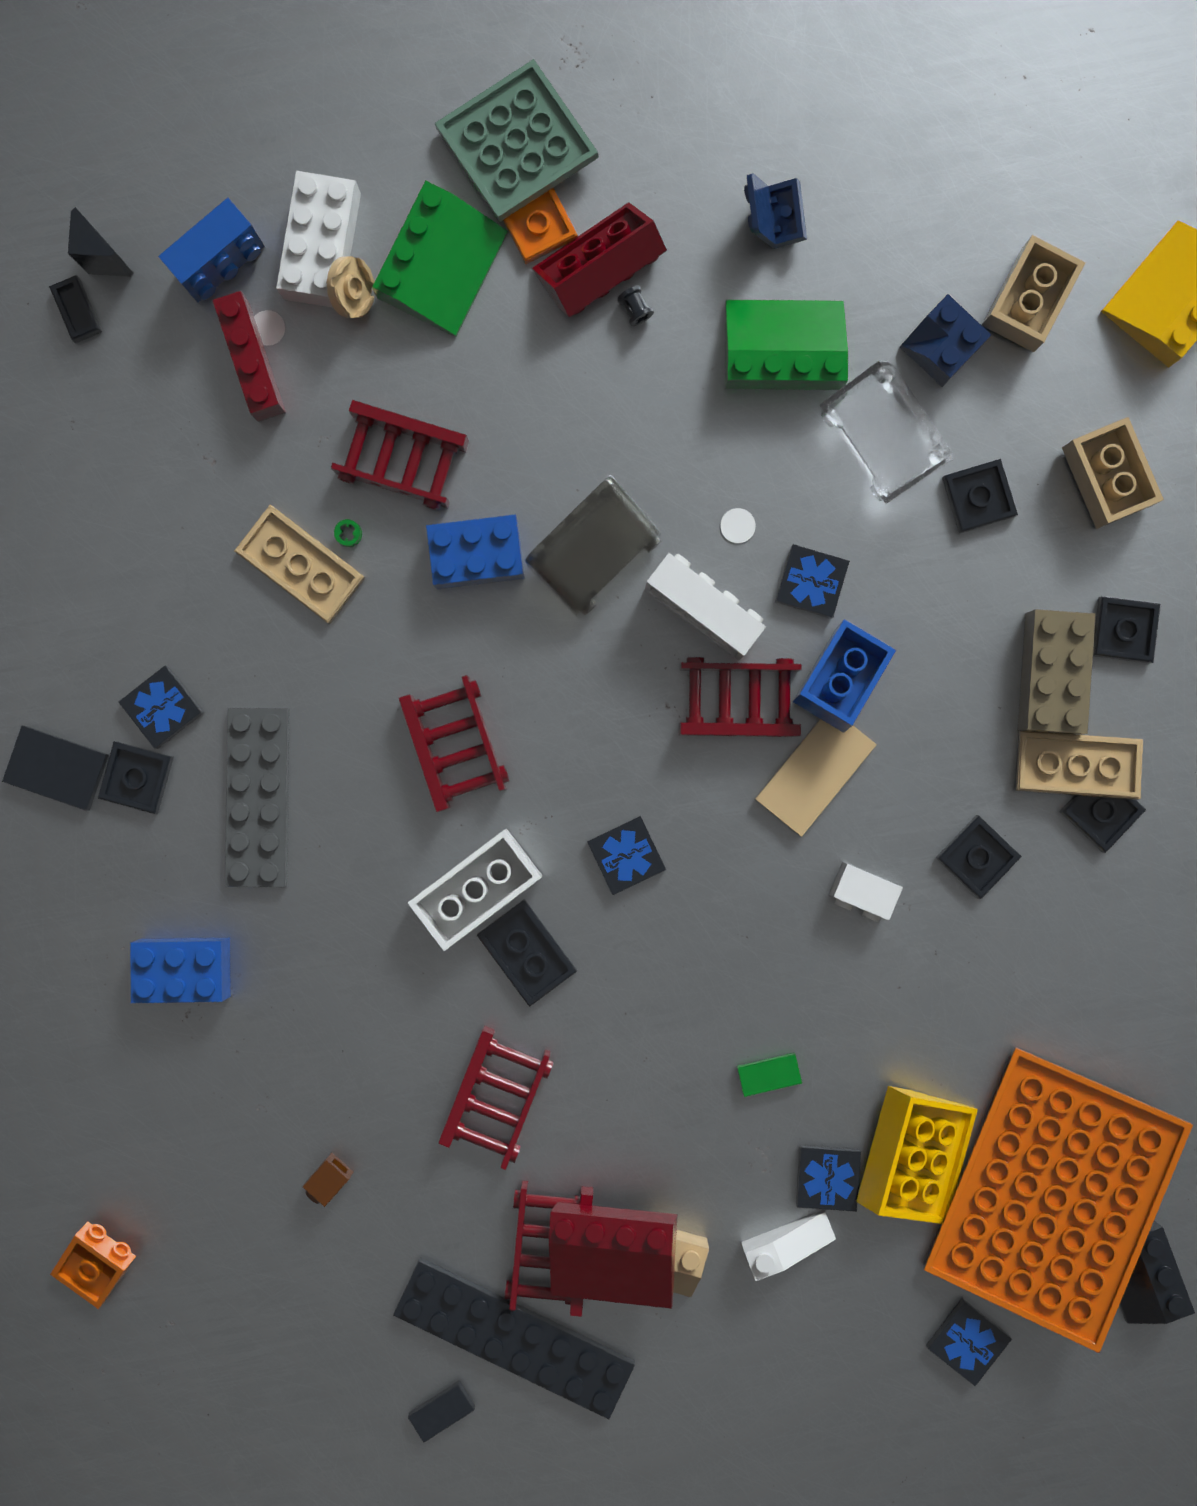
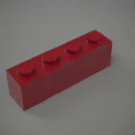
M242 291L212 300L250 414L260 422L286 413L249 301Z

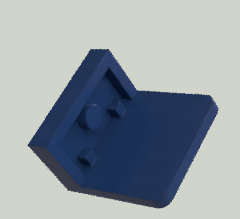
M754 173L747 175V185L744 186V193L747 202L750 204L751 214L748 215V224L751 232L773 249L807 240L800 181L794 178L768 186Z

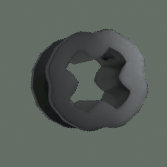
M638 285L625 290L617 297L619 305L624 306L630 317L629 323L631 326L642 324L654 314L653 309L646 305L641 296L642 290Z

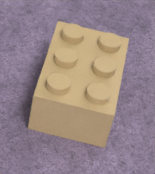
M1032 235L1017 256L982 326L1035 352L1045 342L1086 262Z
M1129 417L1078 437L1062 447L1096 529L1164 500Z

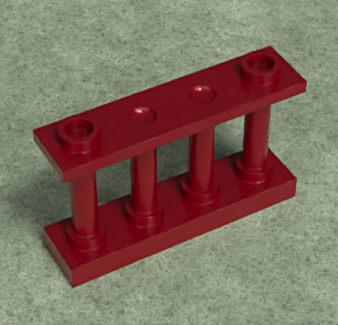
M352 400L349 412L355 419L357 426L345 465L332 462L331 469L338 475L337 479L349 484H354L356 480L423 501V506L433 510H440V506L448 509L450 502L446 497L441 496L453 455L457 454L458 451L466 453L469 444L467 435ZM374 424L384 427L383 431L386 433L372 475L356 470L368 429L372 428ZM401 433L412 436L414 443L402 481L398 483L384 477L396 438L400 437ZM429 442L441 445L442 453L430 491L427 492L414 488L413 483L425 445H429Z
M687 657V662H681L680 671H689V717H686V723H679V735L801 736V724H793V718H790L791 672L801 671L802 664H794V659L778 658L776 659V664L704 663V657ZM701 671H719V717H716V723H704V717H701ZM731 671L749 672L748 718H745V723H733L734 718H731ZM761 672H779L778 718H775V724H763V718H760Z
M468 675L461 677L464 684L462 688L420 701V699L415 700L411 694L399 698L436 812L451 808L449 802L453 801V797L497 783L499 791L507 789L505 783L510 782L505 765L499 766L477 701V698L481 697L477 681H471ZM467 698L469 699L474 715L433 729L429 727L424 728L421 717L425 716V712ZM478 726L483 741L482 744L441 758L438 755L433 756L430 745H433L435 740ZM484 755L488 756L493 772L451 786L448 784L443 785L440 773L444 772L443 769Z
M484 1026L438 1144L450 1148L453 1139L468 1141L503 1155L500 1168L506 1170L509 1161L513 1163L516 1161L521 1148L516 1142L541 1078L548 1079L554 1062L549 1060L551 1052L548 1050L544 1051L542 1059L539 1060L498 1044V1040L493 1038L495 1030ZM493 1054L536 1071L531 1087L528 1088L486 1071L487 1068L482 1066L485 1056L492 1057ZM482 1082L525 1099L520 1116L475 1099L476 1096L471 1094L474 1084L481 1085ZM470 1111H474L514 1127L509 1144L464 1127L465 1124L460 1122L463 1112L470 1113Z
M522 1181L521 1190H515L513 1208L519 1209L513 1277L512 1280L506 1281L505 1299H510L509 1310H516L517 1297L565 1301L566 1305H570V1316L582 1317L584 1299L551 1295V1287L519 1284L520 1267L550 1269V1258L548 1256L521 1254L523 1237L549 1239L550 1226L524 1224L526 1206L553 1209L557 1202L592 1206L593 1187L581 1186V1196L575 1195V1198L527 1194L528 1181Z

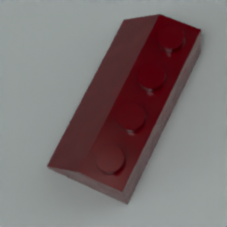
M628 202L535 265L532 269L557 307L568 317L582 312L588 304L597 298L607 295L610 289L620 282L632 278L635 272L645 265L654 263L667 249L654 220Z

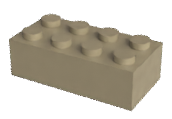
M1039 609L1025 613L1017 731L1074 735L1088 734L1095 613Z

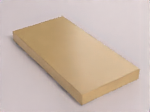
M271 504L234 550V552L328 624L332 622L365 579L362 574Z
M819 719L757 795L755 800L802 837L877 744L855 726L850 727L843 733Z
M1020 731L1016 791L1139 800L1141 799L1143 739Z

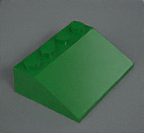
M425 180L372 286L377 299L457 337L508 234V230L454 194Z
M725 301V389L843 390L848 382V342L844 301Z

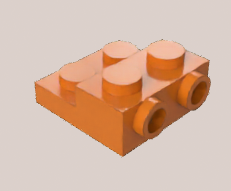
M87 1222L73 1237L50 1275L99 1309L119 1280L124 1276L136 1256L131 1253L128 1244L116 1242L107 1236L103 1226L99 1224L92 1225Z

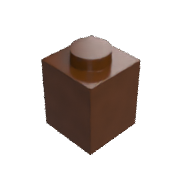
M331 1152L302 1187L306 1190L305 1193L312 1202L316 1204L321 1203L325 1207L347 1183L354 1172Z

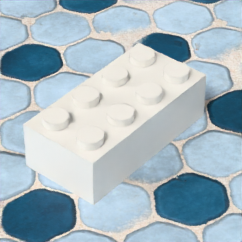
M296 171L276 287L284 300L333 308L327 293V276L335 260L339 257L351 256L361 197L355 180Z
M668 553L647 580L645 590L739 661L766 628L762 624L764 619L752 609L746 612L737 605L739 600L730 592L725 590L721 593L713 586L715 581L703 572H700L698 575L689 568L691 563L680 554L673 556Z
M506 828L410 900L408 904L443 951H445L538 881L542 874Z

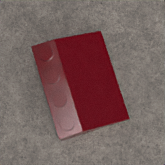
M557 1202L550 1213L549 1258L551 1295L672 1309L678 1214Z

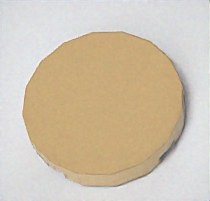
M353 256L339 257L332 263L328 271L326 283L329 300L339 315L345 318L363 317L369 312L374 302V296H371V288L374 284L371 270L364 260Z

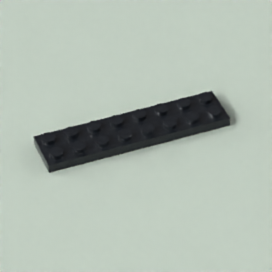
M420 1257L393 1316L604 1418L610 1419L634 1369V1360L516 1304L515 1311L509 1310L510 1300Z

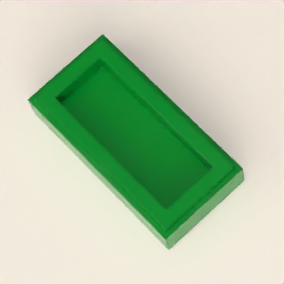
M794 1052L737 1066L744 1097L802 1084Z

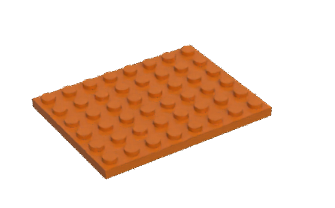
M1015 1047L924 1265V1270L1100 1353L1193 1124Z

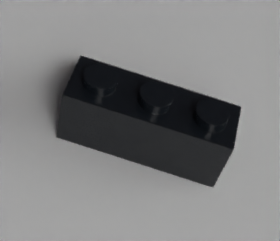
M1155 1220L1119 1304L1124 1319L1128 1324H1168L1195 1314L1164 1228Z

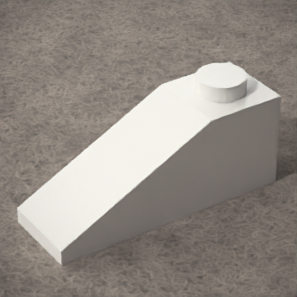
M823 1210L741 1243L754 1279L759 1281L788 1269L833 1242L836 1238L826 1212Z

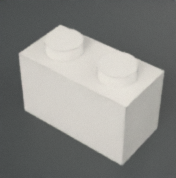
M843 862L829 895L836 898L834 904L850 911L853 906L864 910L862 916L879 923L881 917L890 920L903 887Z

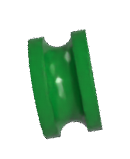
M345 519L338 522L335 526L334 537L341 545L353 547L361 541L362 529L353 520ZM346 525L348 528H351V525L355 528L353 531L354 539L351 541L348 538L345 541L341 538L344 534L342 528Z

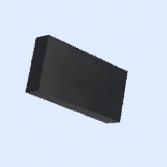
M77 275L49 286L71 340L74 343L102 332L81 280Z
M460 1381L411 1411L408 1419L424 1443L473 1412L475 1405Z

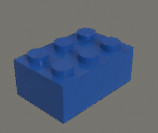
M227 197L158 257L195 301L199 303L202 299L210 298L215 293L216 287L223 281H228L235 277L243 264L247 261L255 260L260 255L261 249L265 246L250 222Z
M516 514L426 525L432 579L436 589L525 579Z
M844 619L835 629L794 698L793 703L841 732H846L853 726L896 650Z
M230 937L139 939L130 942L131 1003L223 1002L231 997Z

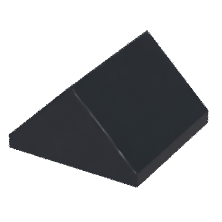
M76 207L72 209L68 255L88 274L130 277L134 272Z

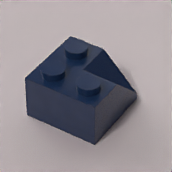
M947 294L901 344L900 348L943 387L988 340L991 334Z

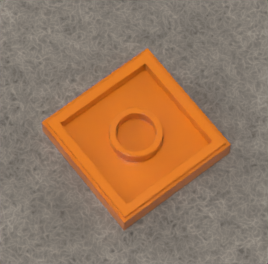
M554 188L503 220L525 265L568 244L578 237Z

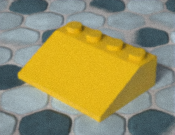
M1179 220L1170 228L1101 310L1104 315L1168 368L1179 361L1197 341V229Z
M888 1086L856 1202L878 1216L942 1224L957 1188L978 1109L913 1090Z

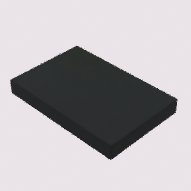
M22 725L2 782L85 811H90L109 754Z
M525 899L477 934L479 940L529 1007L577 972L576 967Z

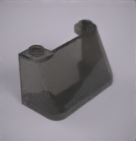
M609 476L531 551L525 562L527 567L576 617L581 613L586 616L598 604L594 600L598 593L639 553H642L644 550L650 553L661 542L658 538L661 535V531L612 476Z

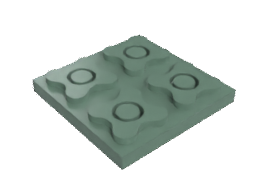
M534 59L435 122L437 131L499 222L599 158L597 149Z

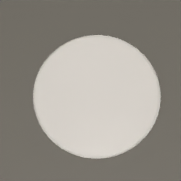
M265 310L254 316L263 345H274L283 338L285 322L278 313Z
M735 508L724 514L720 528L723 536L728 541L744 543L753 536L756 523L750 512L745 509Z

